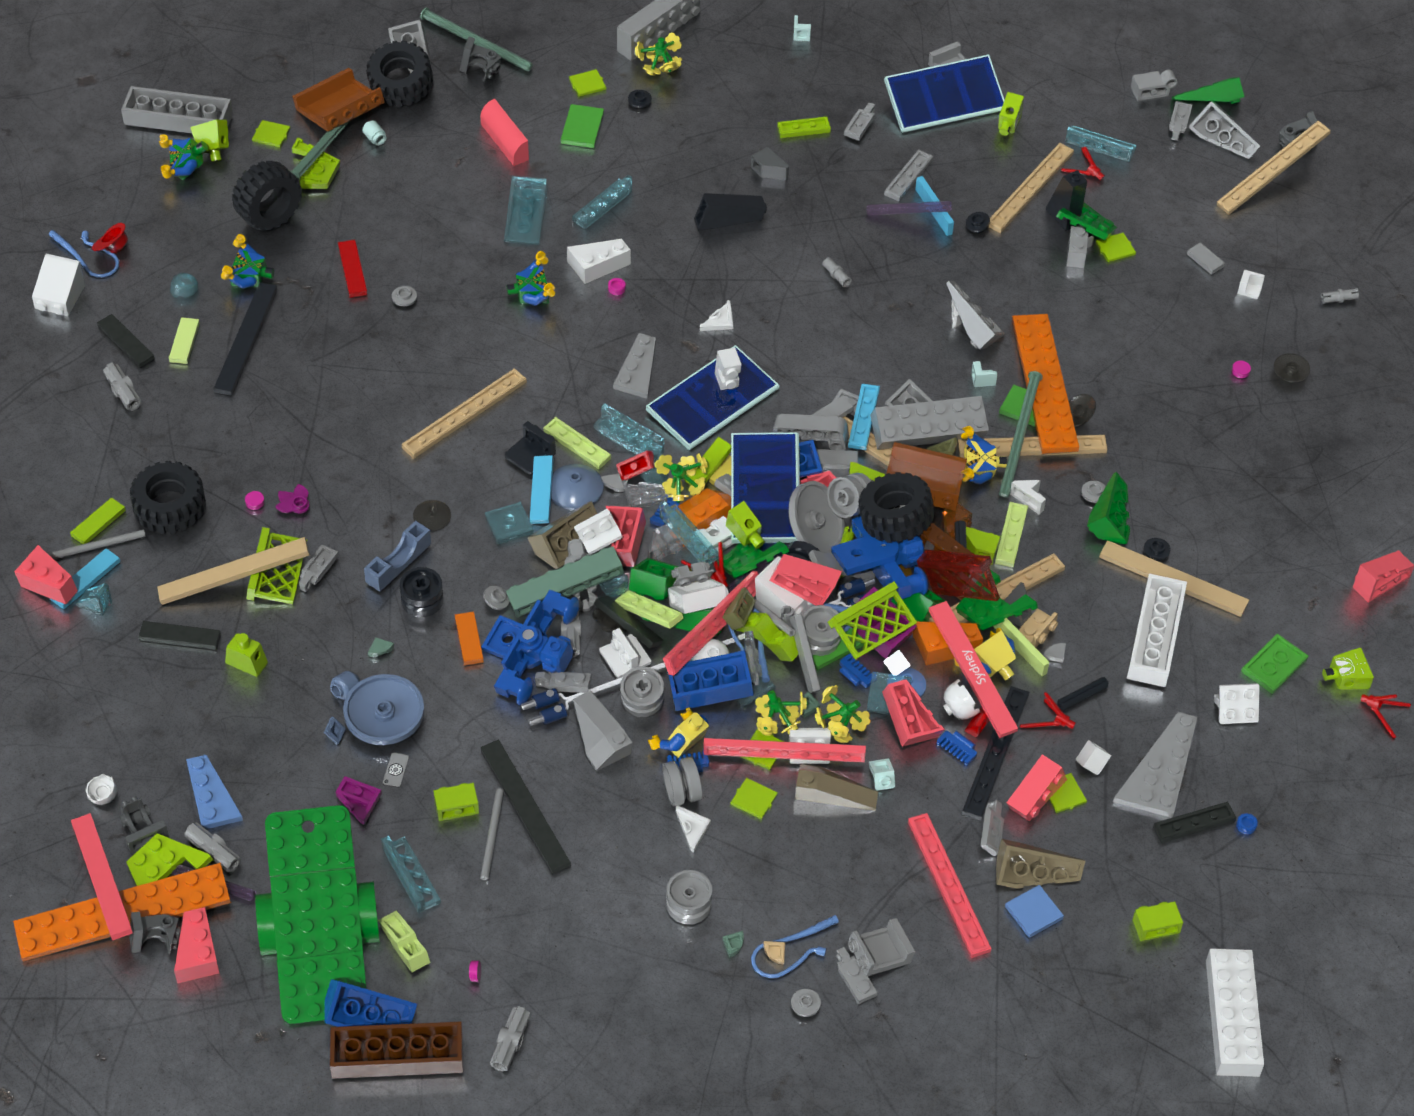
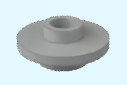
M400 286L392 292V300L399 306L412 305L417 299L416 291L409 286Z
M1088 481L1082 486L1081 494L1087 501L1097 503L1106 486L1099 481Z
M489 586L484 591V600L491 608L503 610L508 606L507 593L501 587Z
M800 989L791 998L793 1011L803 1017L815 1015L821 1006L819 995L811 989Z

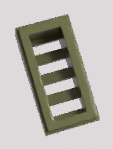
M745 587L740 590L723 615V619L732 630L745 626L756 602Z

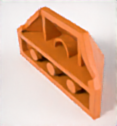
M706 488L700 494L678 505L675 512L673 536L685 547L693 542V534L703 528L707 529L712 521L723 516L727 519L728 511L731 510V496L724 492Z

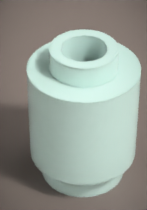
M376 121L365 123L363 127L365 136L373 144L382 145L387 138L385 131Z

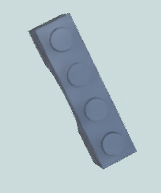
M417 521L413 522L402 533L399 544L390 555L382 559L375 557L364 568L365 582L379 592L383 590L431 545L430 530Z

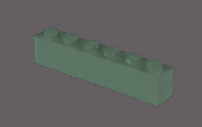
M614 546L603 548L596 554L586 555L579 561L567 563L557 570H550L538 578L533 577L521 585H514L509 590H506L516 618L530 613L537 600L542 602L549 589L562 594L566 598L624 574L623 566Z

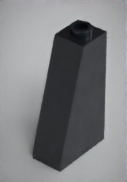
M1078 170L1062 177L1046 206L1049 214L1065 231L1070 230L1071 226L1074 225L1070 224L1071 220L1065 217L1062 220L1057 218L1059 210L1065 208L1078 217L1082 215L1088 181Z
M704 193L694 220L698 231L761 221L767 211V205L762 196Z

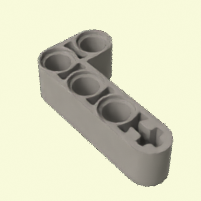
M779 414L776 416L773 433H799V440L828 441L830 450H846L849 438L847 422L844 418L838 416Z

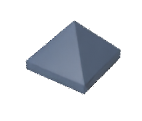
M332 716L325 728L324 734L335 744H339L346 728Z

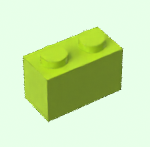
M462 783L458 786L441 787L433 790L439 821L479 814L474 783Z
M1175 901L1169 903L1161 902L1150 907L1141 906L1135 909L1133 923L1140 941L1179 934L1183 925Z

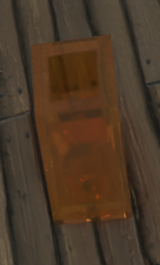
M957 502L956 511L949 509L943 511L942 530L955 539L954 523L956 521H965L966 527L970 528L973 514Z

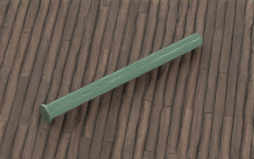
M425 7L420 15L422 20L426 19L465 40H468V37L475 38V45L495 51L502 59L526 71H530L533 67V64L528 60L431 12L429 8Z
M350 121L326 132L290 172L300 181V177Z
M1031 371L1028 374L1029 383L999 495L1004 498H1008L1038 384L1043 378V375L1037 371Z

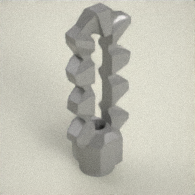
M573 539L568 542V557L564 562L565 564L574 563L589 555L586 553L581 539ZM597 585L587 589L589 601L584 599L581 602L579 592L574 594V597H577L579 600V610L582 612L590 611L595 605L594 602L598 597L593 593L597 590Z

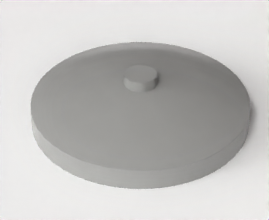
M817 481L802 483L794 489L789 502V519L793 533L798 541L810 543L821 552L832 554L831 546L838 545L841 542L845 527L844 518L837 516L829 507L827 486Z

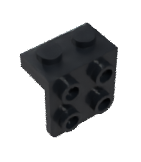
M527 421L523 424V438L505 452V458L529 475H532L534 456H554L556 454V440L552 435L542 431L537 425Z

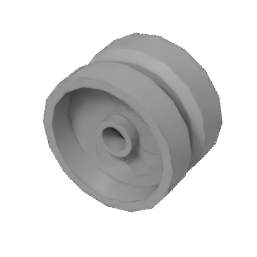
M853 473L833 479L827 489V501L833 513L842 518L860 515L858 500L862 490L871 481L869 477L862 473Z
M812 606L802 615L812 655H829L840 644V635L835 628L831 629L827 623L831 618L839 614L837 610L830 606Z
M643 666L630 669L624 674L620 685L621 702L624 709L636 717H648L658 712L664 703V682L661 675L656 670Z
M692 757L681 759L679 767L674 761L663 763L664 783L668 798L673 807L683 805L686 798L691 803L702 799L700 777Z
M684 870L676 873L667 884L666 909L669 915L675 921L682 924H696L703 921L709 915L712 905V885L709 879L704 874L695 870Z

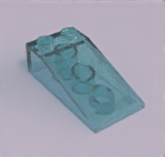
M512 176L504 242L539 245L548 191L547 179Z

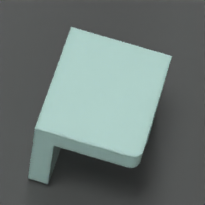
M795 15L793 40L810 41L811 24H798V15Z
M980 361L973 362L971 376L974 387L996 386L997 371L982 370Z

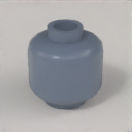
M344 671L332 679L330 690L336 698L345 700L349 691L360 682V679L351 671Z

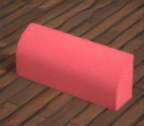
M495 99L489 101L481 111V125L513 166L528 161L527 138Z

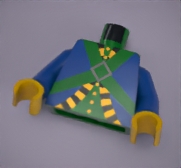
M165 134L159 136L161 140L159 144L162 148L172 145L169 148L170 166H161L164 178L168 179L174 175L184 180L203 164V153L208 150V146L204 141L197 143L192 138L169 140Z
M238 234L236 236L237 239L233 241V245L237 248L242 247V250H238L232 268L228 265L223 267L221 278L224 280L229 278L231 286H238L242 289L258 287L259 282L262 283L263 278L273 279L274 268L267 267L266 258L256 252L249 244L244 243L246 241L244 235Z
M539 251L536 254L537 261L534 260L526 269L515 274L516 283L506 285L507 294H518L519 301L522 304L528 303L537 306L540 303H549V297L555 296V286L552 283H547L543 266L540 265L548 263V258L543 251Z

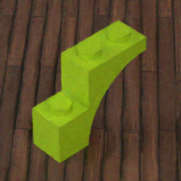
M751 612L745 626L735 629L762 642L780 661L792 662L798 656L794 636H789L783 630H779L767 613Z

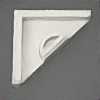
M727 300V303L722 308L717 309L709 316L705 323L700 324V331L733 329L730 300Z
M676 806V813L690 850L694 852L710 826L711 820L683 807Z

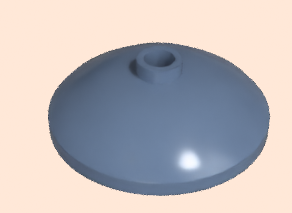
M568 464L553 472L551 500L564 509L575 510L589 501H592L594 505L603 494L604 484L600 474L587 465Z

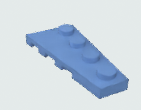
M207 755L186 759L201 826L205 829L243 821L241 813Z

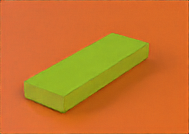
M828 117L777 123L780 138L831 132Z
M718 437L702 456L707 460L708 467L705 468L706 473H702L701 468L698 467L695 469L696 473L694 476H687L693 481L704 477L706 483L731 453V445ZM684 479V481H685L687 484H689L690 486L692 485V484H690L687 480Z
M111 497L70 532L71 537L81 544L89 543L126 511L125 506Z

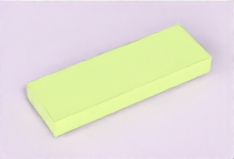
M181 317L169 356V362L188 364L200 324L199 319Z

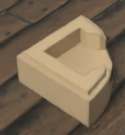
M764 941V951L769 959L777 964L784 965L785 942Z

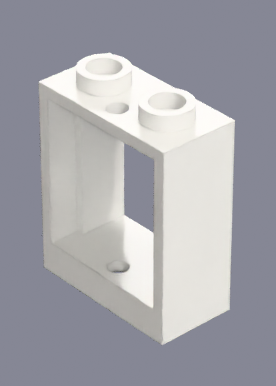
M711 578L702 583L696 581L688 586L681 587L678 585L668 588L670 607L684 614L716 607L729 594L724 584Z

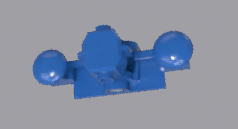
M860 516L851 519L852 532L857 539L831 546L832 554L846 575L871 568L883 587L895 581L898 586L896 591L902 599L911 597L912 594L919 592L924 595L928 591V579L925 572L920 567H914L921 564L924 559V545L920 536L916 535L912 540H903L901 543H897V541L887 543L885 540L879 541L865 531ZM901 564L904 568L914 567V574L906 577L898 565Z
M549 589L542 602L540 600L536 601L524 624L499 615L481 646L483 651L503 659L501 662L503 671L494 685L497 694L507 698L510 695L516 696L517 704L521 705L530 699L534 687L533 680L530 677L525 680L520 679L526 668L531 669L542 663L543 670L550 673H560L566 670L573 657L570 639L564 636L547 637L546 632L557 614L563 616L564 624H570L574 621L579 611V600L577 597H573L570 600L563 597L562 594ZM507 636L513 637V640L509 643L503 642Z

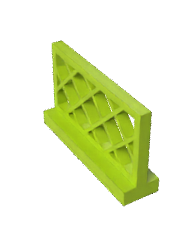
M262 527L256 553L273 548L272 540H278L285 544L300 538L270 533V528ZM303 558L297 559L298 564L293 567L288 563L283 564L287 570L281 573L275 567L270 568L275 573V576L269 579L264 573L270 569L252 574L248 584L246 599L254 601L255 597L293 604ZM291 573L295 579L287 582L283 576ZM280 579L284 585L275 588L271 582ZM266 585L272 590L268 593L260 592V589ZM287 588L291 596H282L279 592Z
M895 581L835 615L827 622L831 629H836L855 660L917 623L896 591L898 586ZM893 597L897 602V609L888 606L890 598ZM874 607L883 609L882 618L873 615ZM887 611L896 613L895 621L886 619ZM899 615L906 616L910 623L907 625L898 623ZM859 616L868 618L867 626L858 624ZM872 619L881 622L880 630L871 628ZM885 623L894 626L893 633L884 632ZM842 626H852V635L846 634ZM857 628L866 631L865 639L856 637ZM870 632L879 634L878 642L868 640ZM855 641L864 643L863 651L857 652L854 647Z

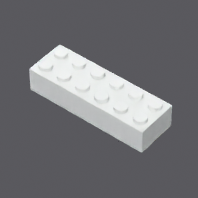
M1154 574L1148 575L1127 679L1166 687L1186 591V581Z
M1210 949L1206 959L1216 1075L1260 1077L1264 1067L1253 952L1252 950Z

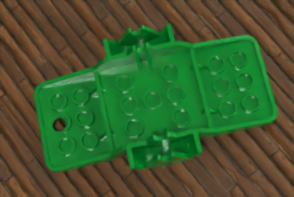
M340 805L274 812L268 815L265 820L271 893L257 894L255 897L258 939L261 956L277 954L281 1014L284 1021L289 1024L325 1021V997L331 979L367 989L363 944L380 942L374 881L357 883L350 814L346 807ZM304 822H313L314 829L312 832L306 833L302 830Z

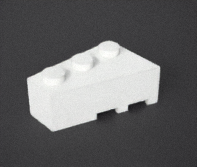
M622 239L567 247V262L583 283L586 284L630 265L631 250Z

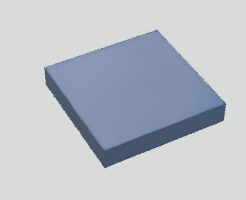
M1040 885L1005 904V908L1028 938L1063 920L1064 917Z

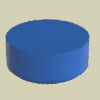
M1249 813L1241 814L1236 823L1237 829L1243 834L1254 833L1258 825L1256 817Z

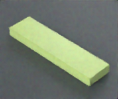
M557 417L543 427L545 433L552 435L556 441L597 469L602 468L611 460L610 453Z
M1014 502L1009 503L995 564L1014 568L1028 505Z
M629 590L615 600L625 610L669 629L683 619L681 612Z
M1004 618V622L993 626L995 629L1001 628L1003 633L1014 641L1015 650L1042 677L1047 674L1049 661L1007 618Z

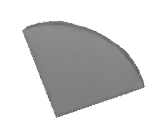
M619 473L601 477L605 487L613 489L615 492H624Z
M1066 643L1051 645L1045 651L1044 657L1050 661L1063 663Z

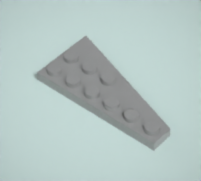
M1181 712L1175 715L1116 794L1113 802L1173 818L1195 730L1196 716Z

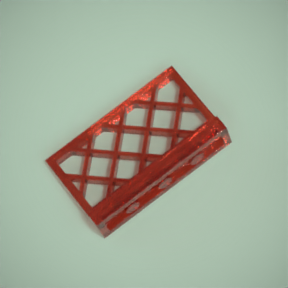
M926 549L917 560L918 566L925 569L931 588L936 594L998 601L1000 598L989 568L992 563L990 556ZM932 569H936V570L939 571L940 573L937 574V573L934 572ZM947 570L954 572L955 575L953 576ZM963 572H967L971 575V577L969 578ZM983 573H984V575H985V577H986V580H985L982 576H980L979 574H983ZM940 575H944L950 582L948 583ZM956 577H960L966 584L964 585ZM972 578H975L978 582L982 584V586L980 587L977 583H975L972 580ZM936 581H938L945 588H939ZM954 583L961 590H957L951 584ZM967 585H970L977 592H973L972 590H970L967 587ZM985 586L988 590H990L991 594L985 591L983 587Z

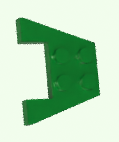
M1085 202L1080 217L1065 208L1059 210L1056 216L1061 220L1063 217L1071 220L1070 224L1074 226L1082 225L1086 228L1085 231L1103 240L1109 238L1117 229L1111 220L1104 218Z
M761 530L760 535H766L765 532ZM780 541L763 552L758 548L756 549L752 543L746 546L739 543L723 556L724 571L736 578L757 568V563L763 560L767 562L774 560V555L780 552L786 554L789 552V549Z
M988 568L956 606L958 614L969 622L976 623L980 630H984L1004 622V618L1009 616H1020L1022 611L1029 608L1035 610L1038 608L1035 600L1026 594L1009 605L992 593L990 589L1000 583L1001 580L999 575Z

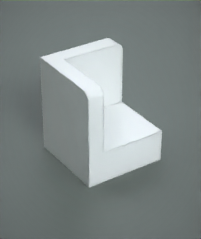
M1244 270L1237 294L1258 299L1265 275Z
M1088 740L1077 756L1076 761L1084 768L1099 775L1111 755L1104 748Z

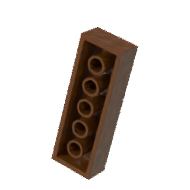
M462 1022L331 1027L330 1071L332 1079L463 1073Z

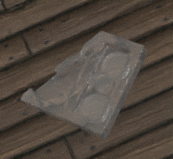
M622 480L629 507L642 508L667 503V495L663 485L647 484L644 482L632 485L628 484L627 480Z
M753 631L745 632L744 650L753 686L759 685L762 669L761 665L757 663L759 655L758 650L755 649Z

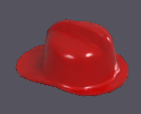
M117 223L109 228L93 244L92 250L106 249L110 253L120 252L128 242L125 224Z

